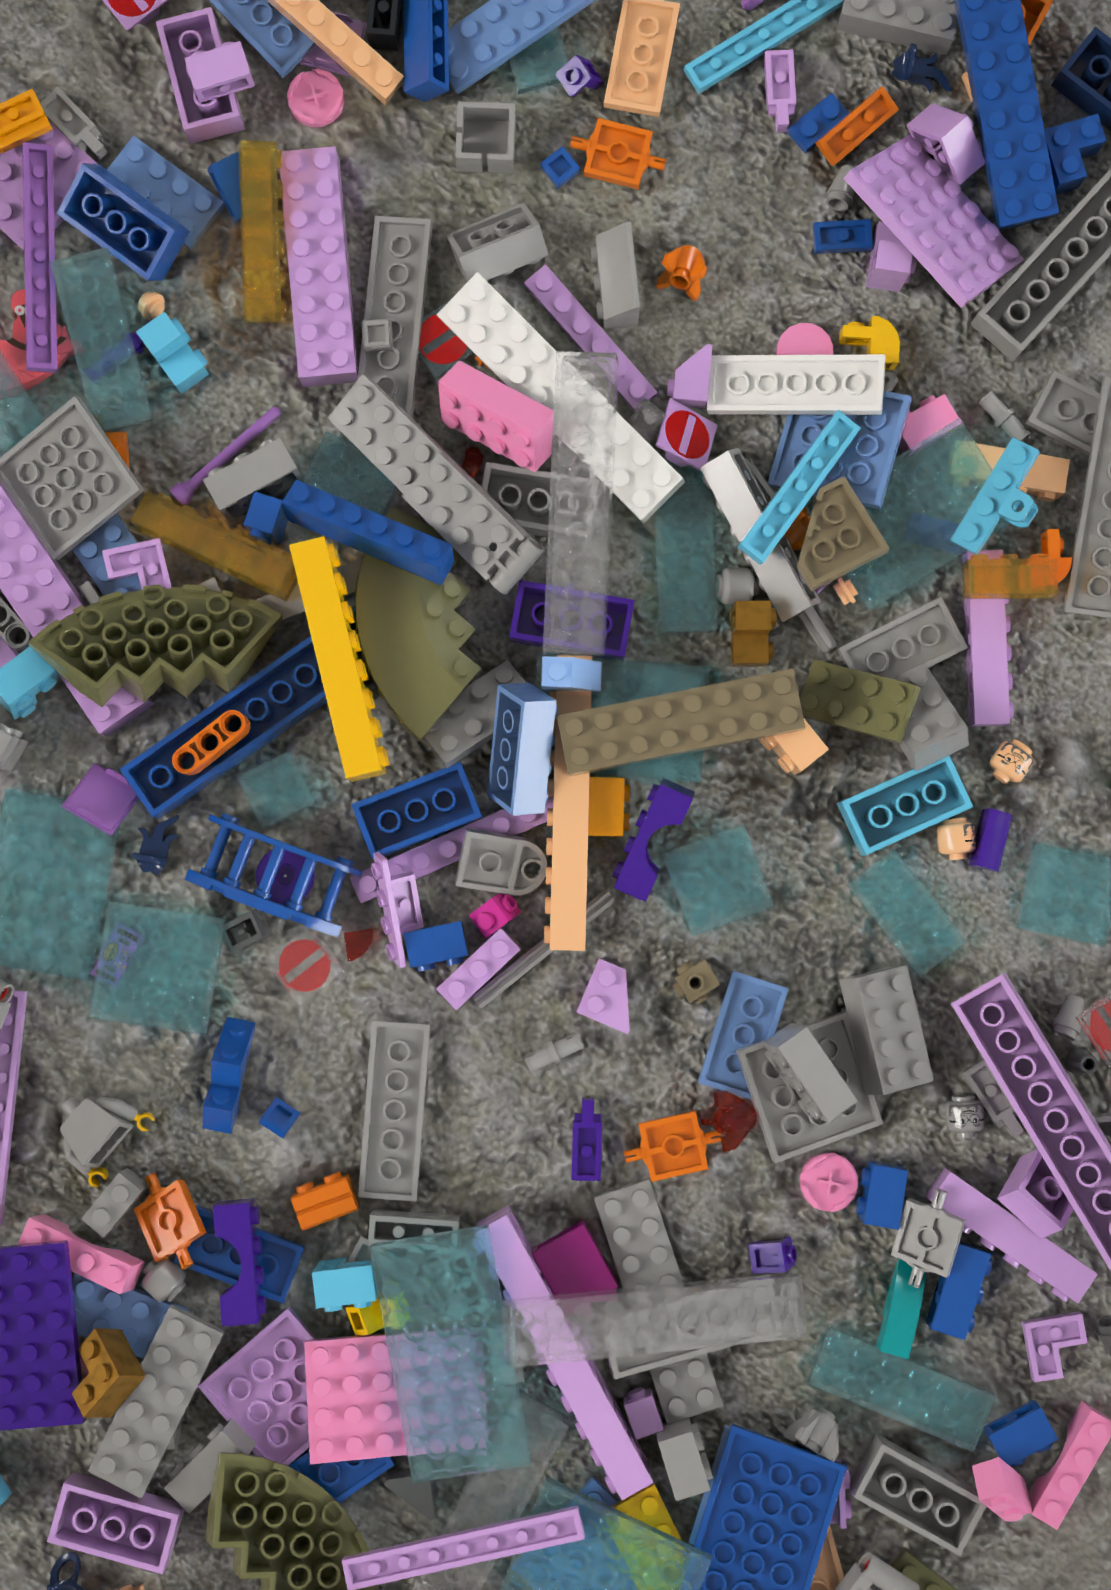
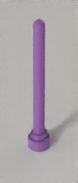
M272 407L186 483L184 481L180 484L176 483L169 489V492L183 507H186L192 501L191 497L195 495L194 491L204 483L203 479L208 477V473L217 467L224 466L279 418L281 410L278 407Z

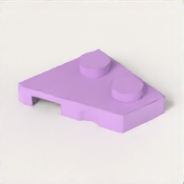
M599 958L576 1012L628 1034L630 1027L626 969Z

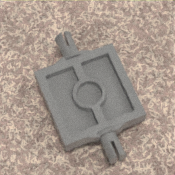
M935 1188L931 1204H924L911 1198L906 1200L899 1230L897 1231L891 1256L899 1258L913 1267L908 1284L911 1286L914 1284L913 1287L920 1288L924 1272H933L946 1278L950 1276L966 1219L950 1214L943 1209L948 1192L942 1191L940 1188Z

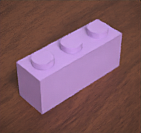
M500 928L436 990L457 1010L521 948Z

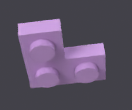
M160 538L102 550L110 581L138 575L142 589L144 586L150 585L172 588Z
M1077 1311L1021 1321L1033 1382L1064 1378L1059 1348L1088 1343L1083 1314Z

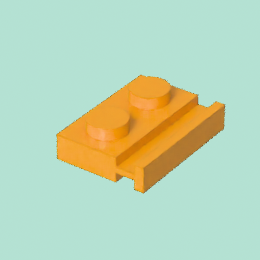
M33 89L0 103L1 154L22 145L23 142H28L53 130Z

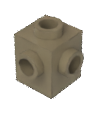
M701 959L695 964L690 960L676 968L678 974L673 976L676 983L672 986L681 1000L686 998L689 1003L695 1000L699 1004L712 996L710 991L718 987L720 983L706 960ZM693 977L698 978V984L695 987L690 986V980Z

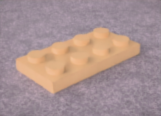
M623 0L604 99V108L654 117L660 116L680 3L664 0Z

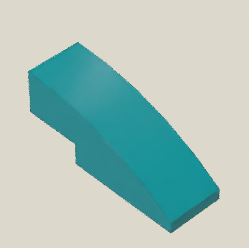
M898 1258L882 1315L884 1318L876 1346L881 1352L909 1359L922 1304L926 1272L923 1274L920 1288L913 1287L914 1284L912 1286L908 1284L913 1267Z

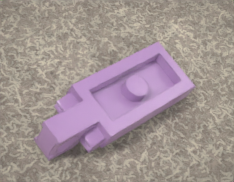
M793 49L768 50L764 52L768 116H775L776 132H787L789 115L795 114L796 107Z

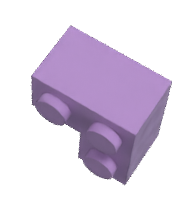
M931 103L907 124L911 137L921 143L925 152L934 156L935 160L941 165L942 171L946 173V176L957 184H962L985 164L981 152L983 150L982 145L976 139L972 129L974 125L968 115Z
M878 222L873 235V248L870 255L866 287L900 292L904 283H909L911 273L914 274L917 259L883 222Z

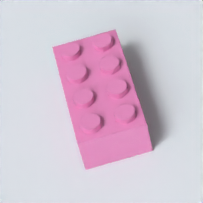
M460 360L439 380L441 422L447 427L458 430L467 435L471 440L480 442L491 448L493 452L502 454L513 460L520 467H525L533 472H536L555 451L554 410Z

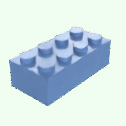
M531 683L498 684L487 796L513 816L544 813L545 803L548 800L547 784L548 775L551 773V747L555 741L553 729L554 720L558 713L557 700Z

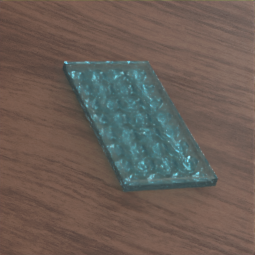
M489 1225L371 1244L369 1249L412 1482L417 1483L531 1465L532 1459Z

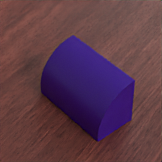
M992 808L982 810L976 833L977 847L971 854L969 866L999 873L1012 815Z

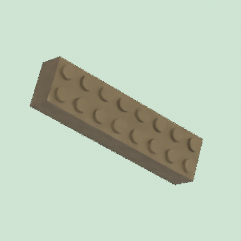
M794 668L557 715L569 776L805 729Z

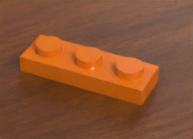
M881 86L815 144L830 165L834 166L894 115L899 108L885 88Z

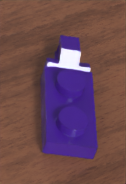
M582 1097V1113H574L571 1180L601 1181V1114L594 1113V1098Z

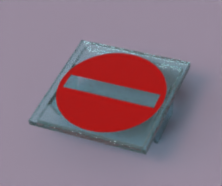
M448 302L422 319L419 356L435 379L451 369L459 360L463 361L473 354L437 316L439 311Z

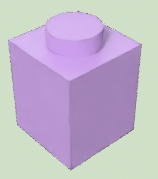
M643 1387L627 1393L628 1396L624 1397L623 1401L635 1439L637 1440L663 1431V1422L651 1388L644 1390Z

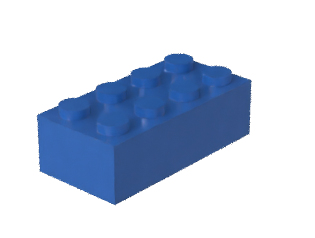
M82 163L57 212L60 217L148 281L164 280L190 232L99 164Z
M461 762L453 764L447 769H440L351 804L372 859H374L373 853L380 852L383 856H387L483 818Z

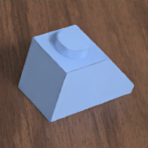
M542 656V690L601 692L602 662L574 657Z

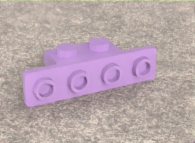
M380 852L373 853L375 862L371 863V869L374 879L378 880L380 890L376 891V897L379 906L383 907L385 916L381 918V924L384 933L388 934L389 944H386V952L390 961H394L399 968L406 967L401 934L424 928L415 874L412 871H407L390 876L387 859Z

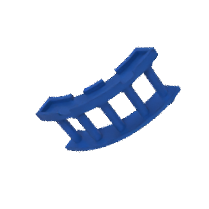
M222 813L221 818L209 815L208 820L220 824L221 827L205 868L202 867L200 872L189 869L185 880L207 890H215L222 893L224 897L271 915L304 924L305 927L335 937L339 936L342 926L331 922L333 918L331 913L346 873L348 872L359 877L362 875L363 871L352 867L353 861L337 856L336 861L301 849L237 824L239 818ZM233 829L243 833L244 836L228 878L225 877L222 881L217 878L218 873L216 870ZM256 838L274 845L260 885L252 893L241 889V882L239 880ZM288 850L304 856L306 859L290 901L286 900L284 905L270 900L271 894L269 892L284 852ZM320 862L336 869L320 911H316L315 915L302 911L303 906L301 903L316 863Z

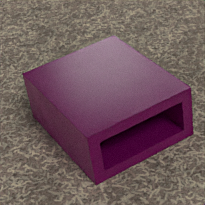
M584 1220L577 1222L532 1248V1255L566 1316L572 1313L574 1316L580 1315L590 1308L589 1303L598 1298L600 1301H604L615 1294L614 1289L618 1288L617 1280Z

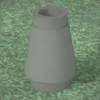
M850 165L841 166L840 171L826 192V204L833 210L845 211L853 203L854 190L843 179L854 168Z
M1075 995L1067 996L1051 1024L1054 1027L1053 1034L1073 1041L1077 1035H1080L1084 999Z

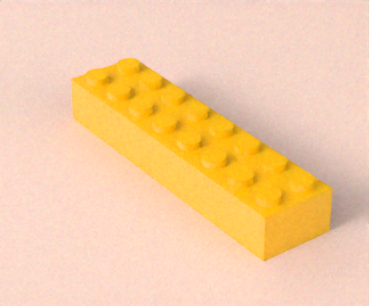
M324 536L290 544L293 564L345 777L349 781L355 782L387 774L385 767L390 766L386 748L384 749L383 746H380L378 738L383 737L379 720L373 717L371 709L376 708L372 691L365 687L364 681L369 680L365 662L363 663L362 659L358 658L357 652L362 651L359 636L355 633V630L351 629L350 625L355 623L351 605L349 606L348 601H344L343 595L348 594L344 577H342L340 572H337L336 568L341 566L338 551L335 549L334 544H329Z

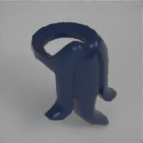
M911 43L908 51L893 61L894 70L891 75L897 80L923 85L931 93L933 84L928 80L931 79L937 81L945 91H952L942 71L931 67L937 59V53L930 58L916 56L917 45Z
M179 815L159 823L155 827L151 839L147 829L138 828L143 835V840L139 853H132L131 858L136 859L143 872L151 871L157 875L164 869L167 863L170 843L179 837L171 834L163 841L164 832L179 819Z
M67 1552L56 1560L50 1573V1584L47 1585V1590H87L77 1584L81 1569V1560L78 1555L73 1552ZM74 1561L75 1569L71 1578L59 1581L62 1567L67 1562Z

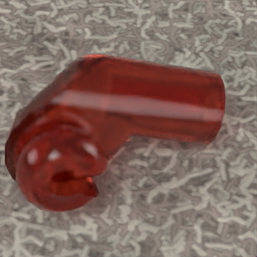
M477 447L466 449V456L461 465L472 478L477 474L483 462V455Z

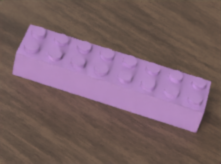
M336 146L280 151L278 155L298 378L303 387L356 382L358 380L359 367L340 159Z

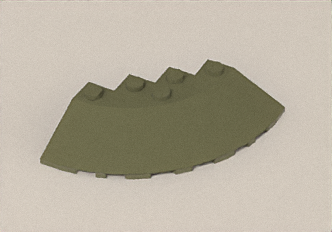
M394 507L385 516L447 542L432 526ZM453 547L455 562L442 585L365 553L356 580L355 623L366 669L369 675H372L378 687L377 691L382 699L385 698L393 709L395 717L419 741L481 669L460 651L476 629L455 612L471 590L451 574L462 559V556Z
M183 584V587L172 588L150 585L144 586L142 590L123 594L121 591L104 595L98 598V602L85 607L80 605L73 609L74 613L60 621L56 619L46 626L28 644L73 687L99 706L103 707L121 687L145 703L163 683H166L187 698L207 678L229 693L247 674L283 617L282 614L253 599L248 601L234 596L233 592L226 590L218 592L207 590L206 586Z
M218 1453L208 1506L206 1540L212 1548H235L233 1570L239 1579L262 1578L261 1590H348L342 1565L343 1557L367 1552L369 1549L361 1533L342 1506L316 1482L287 1465L264 1457L244 1453ZM379 1585L356 1590H379Z

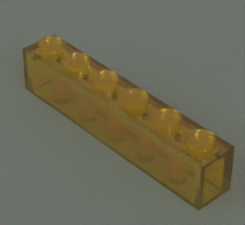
M241 140L238 145L244 324H279L282 322L281 317H286V300H281V288H285V270H280V258H284L285 247L284 240H279V228L283 229L284 215L283 210H278V199L283 197L282 180H277V168H282V152L277 150L276 141Z
M148 491L146 492L130 519L139 532L154 539L160 538L162 543L287 602L298 582L291 554L287 552H282V554L272 551L273 548L266 542L261 540L253 542L247 539L248 536L244 532L236 528H232L230 531L224 528L220 521L211 516L205 519L188 505L183 504L180 507L174 504V501L165 494L158 493V495H155Z

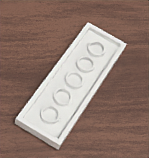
M885 354L712 355L707 412L708 414L834 415L839 410L844 415H882L886 357Z

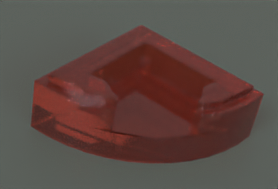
M373 928L344 933L348 962L360 958L367 952L373 940Z

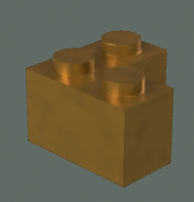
M771 600L735 601L730 610L731 667H766L769 659L774 657L773 642H768V634L773 630V626H776V608H771Z
M94 1328L78 1348L89 1373L72 1392V1395L84 1418H111L146 1375L122 1329Z

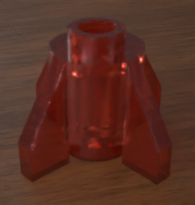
M726 1090L714 1092L715 1107L719 1108L713 1113L712 1117L701 1119V1124L713 1125L718 1133L726 1135L721 1137L723 1152L735 1150L750 1130L755 1127L756 1111L749 1102Z

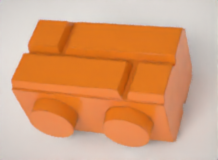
M340 1171L323 1177L325 1182L314 1186L311 1181L296 1187L297 1192L290 1198L302 1231L352 1213L360 1208V1202L349 1173L341 1176Z

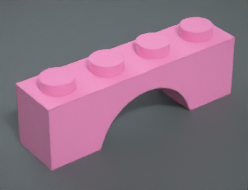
M46 1214L29 1217L18 1245L68 1240L72 1272L118 1294L134 1290L145 1261L122 1250L109 1249L85 1241L73 1234L69 1229V1225Z
M1081 1401L1067 1425L1066 1442L1058 1460L1045 1475L1036 1478L1028 1492L1032 1508L1031 1514L1056 1530L1062 1523L1111 1438V1419L1084 1401Z

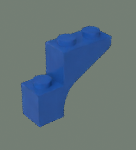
M230 1017L226 1018L211 1060V1084L203 1104V1129L232 1133L239 1113L241 1087L256 1022Z

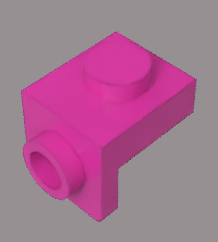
M498 893L468 916L486 939L518 916L521 910L511 895Z

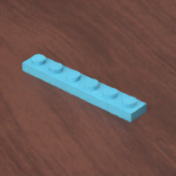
M791 0L685 65L684 72L697 93L700 94L762 56L765 51L775 48L840 8L843 0Z
M836 411L737 547L759 565L764 563L861 427L841 411Z

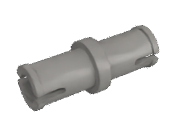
M994 391L989 392L980 400L979 405L996 421L994 423L997 428L1001 427L1011 439L1014 437L1023 442L1031 434L1014 416L1016 412L1012 408L1008 409L995 395Z
M574 1032V1034L557 1042H547L546 1047L525 1055L524 1058L530 1072L533 1073L553 1062L558 1064L562 1062V1058L581 1049L583 1050L585 1047L578 1032Z

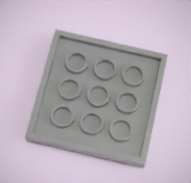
M78 396L72 397L0 458L1 484L53 560H60L144 491L89 409Z
M841 1012L804 1025L813 1034L858 1101L831 1122H826L819 1118L815 1119L812 1115L808 1116L798 1104V1101L801 1100L795 1090L791 1092L781 1078L784 1073L779 1066L774 1067L765 1055V1052L768 1050L763 1043L768 1039L736 1050L773 1163L784 1161L883 1124L874 1095H866L847 1012Z

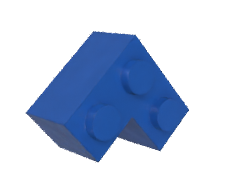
M1098 114L1044 129L1056 195L1080 187L1087 177L1082 158L1096 155L1106 142Z

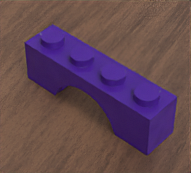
M662 778L660 785L653 784L647 800L652 801L648 811L642 809L635 824L640 829L636 837L630 835L624 848V852L628 853L624 863L618 861L612 877L616 878L615 889L646 902L659 873V867L652 861L649 855L648 840L656 830L663 826L682 824L694 798L695 791L665 778Z
M253 1198L218 1201L213 1205L215 1236L231 1243L237 1250L241 1260V1273L237 1283L220 1295L222 1327L258 1324L262 1314H266V1297L261 1296L260 1284L264 1283L263 1266L258 1265V1254L262 1252L261 1236H256L255 1224H259L260 1220L259 1207L254 1206Z

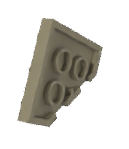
M845 476L819 488L797 563V569L811 592L885 555L890 549Z

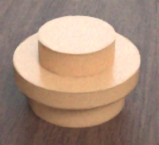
M149 291L144 293L138 302V310L141 312V315L145 319L151 320L162 314L165 308L164 297L157 292L152 293Z
M842 577L839 578V582L833 585L844 605L849 602L855 603L854 596L858 594L850 579L844 582Z

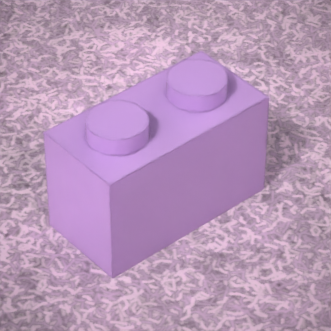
M241 41L235 43L225 42L218 48L208 51L199 50L191 56L184 58L194 91L200 103L255 86Z

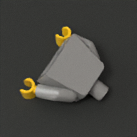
M71 1097L62 1106L63 1111L69 1116L60 1128V1132L64 1136L65 1157L83 1175H89L88 1182L90 1186L99 1187L101 1183L94 1175L98 1174L104 1180L108 1179L109 1172L104 1167H100V1165L134 1127L131 1122L133 1120L136 1121L137 1127L145 1132L149 1131V1128L141 1124V1119L148 1117L155 1121V1117L150 1112L138 1113L137 1108L120 1099L99 1097L95 1100L87 1097L80 1102L76 1097Z

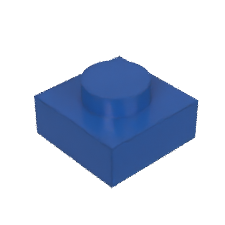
M563 146L540 163V168L557 189L580 173V167Z
M276 1097L261 1117L259 1123L279 1137L284 1138L299 1117L300 1112Z

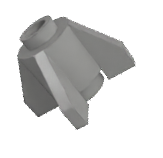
M821 1407L818 1411L812 1409L811 1412L789 1425L783 1436L803 1449L816 1453L832 1462L835 1461L839 1454L838 1424L834 1421L835 1415Z

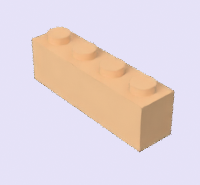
M955 440L949 449L944 480L952 481V485L957 487H969V484L980 486L981 489L1006 448ZM1040 454L1019 487V490L1029 495H1035L1038 500L1044 502H1053L1055 499L1060 498L1065 493L1070 459Z

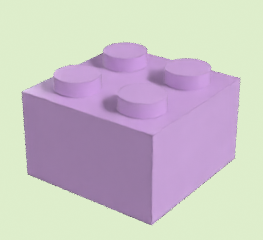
M1038 1149L1019 1158L997 1197L1006 1208L1040 1239L1063 1230L1073 1211V1207Z

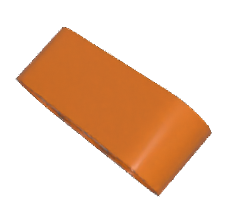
M236 710L224 712L176 750L172 757L174 768L178 772L189 776L200 773L249 733L250 721L248 717ZM234 717H239L242 723L241 728L236 732H230L228 728L229 721ZM215 735L218 739V745L214 750L208 751L205 747V741L209 736ZM187 754H192L195 759L194 765L189 769L183 768V757Z

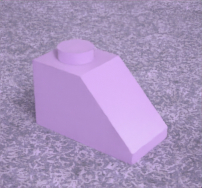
M706 344L675 370L674 379H668L667 396L672 397L675 401L689 408H706L713 345Z

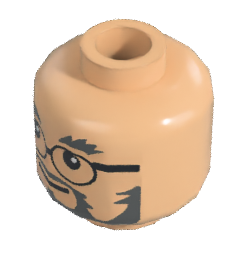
M1015 739L1012 742L1005 741L1001 743L989 762L994 770L992 775L1004 784H1007L1008 781L1016 783L1022 781L1034 763V759L1031 756L1032 750Z
M967 818L943 820L942 825L937 827L938 850L941 854H949L950 860L967 859V853L976 850L975 826L967 822Z

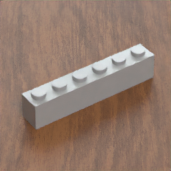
M736 448L724 452L700 467L703 473L702 478L705 485L712 490L717 499L716 505L718 510L726 516L731 525L730 532L732 536L741 542L769 503L740 449ZM785 534L761 565L743 552L746 562L753 566L758 576L757 582L760 588L769 596L771 608H776L777 617L782 622L821 602L816 591L811 592L798 571V558Z

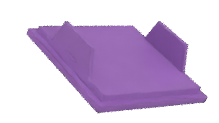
M94 763L61 807L112 836L140 798L123 775L111 768L105 769Z

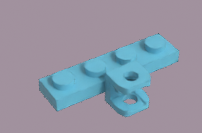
M1012 437L950 539L952 543L978 556L1000 518L1018 528H1027L1038 512V507L1027 493L1019 490V487L1040 455L1038 449Z

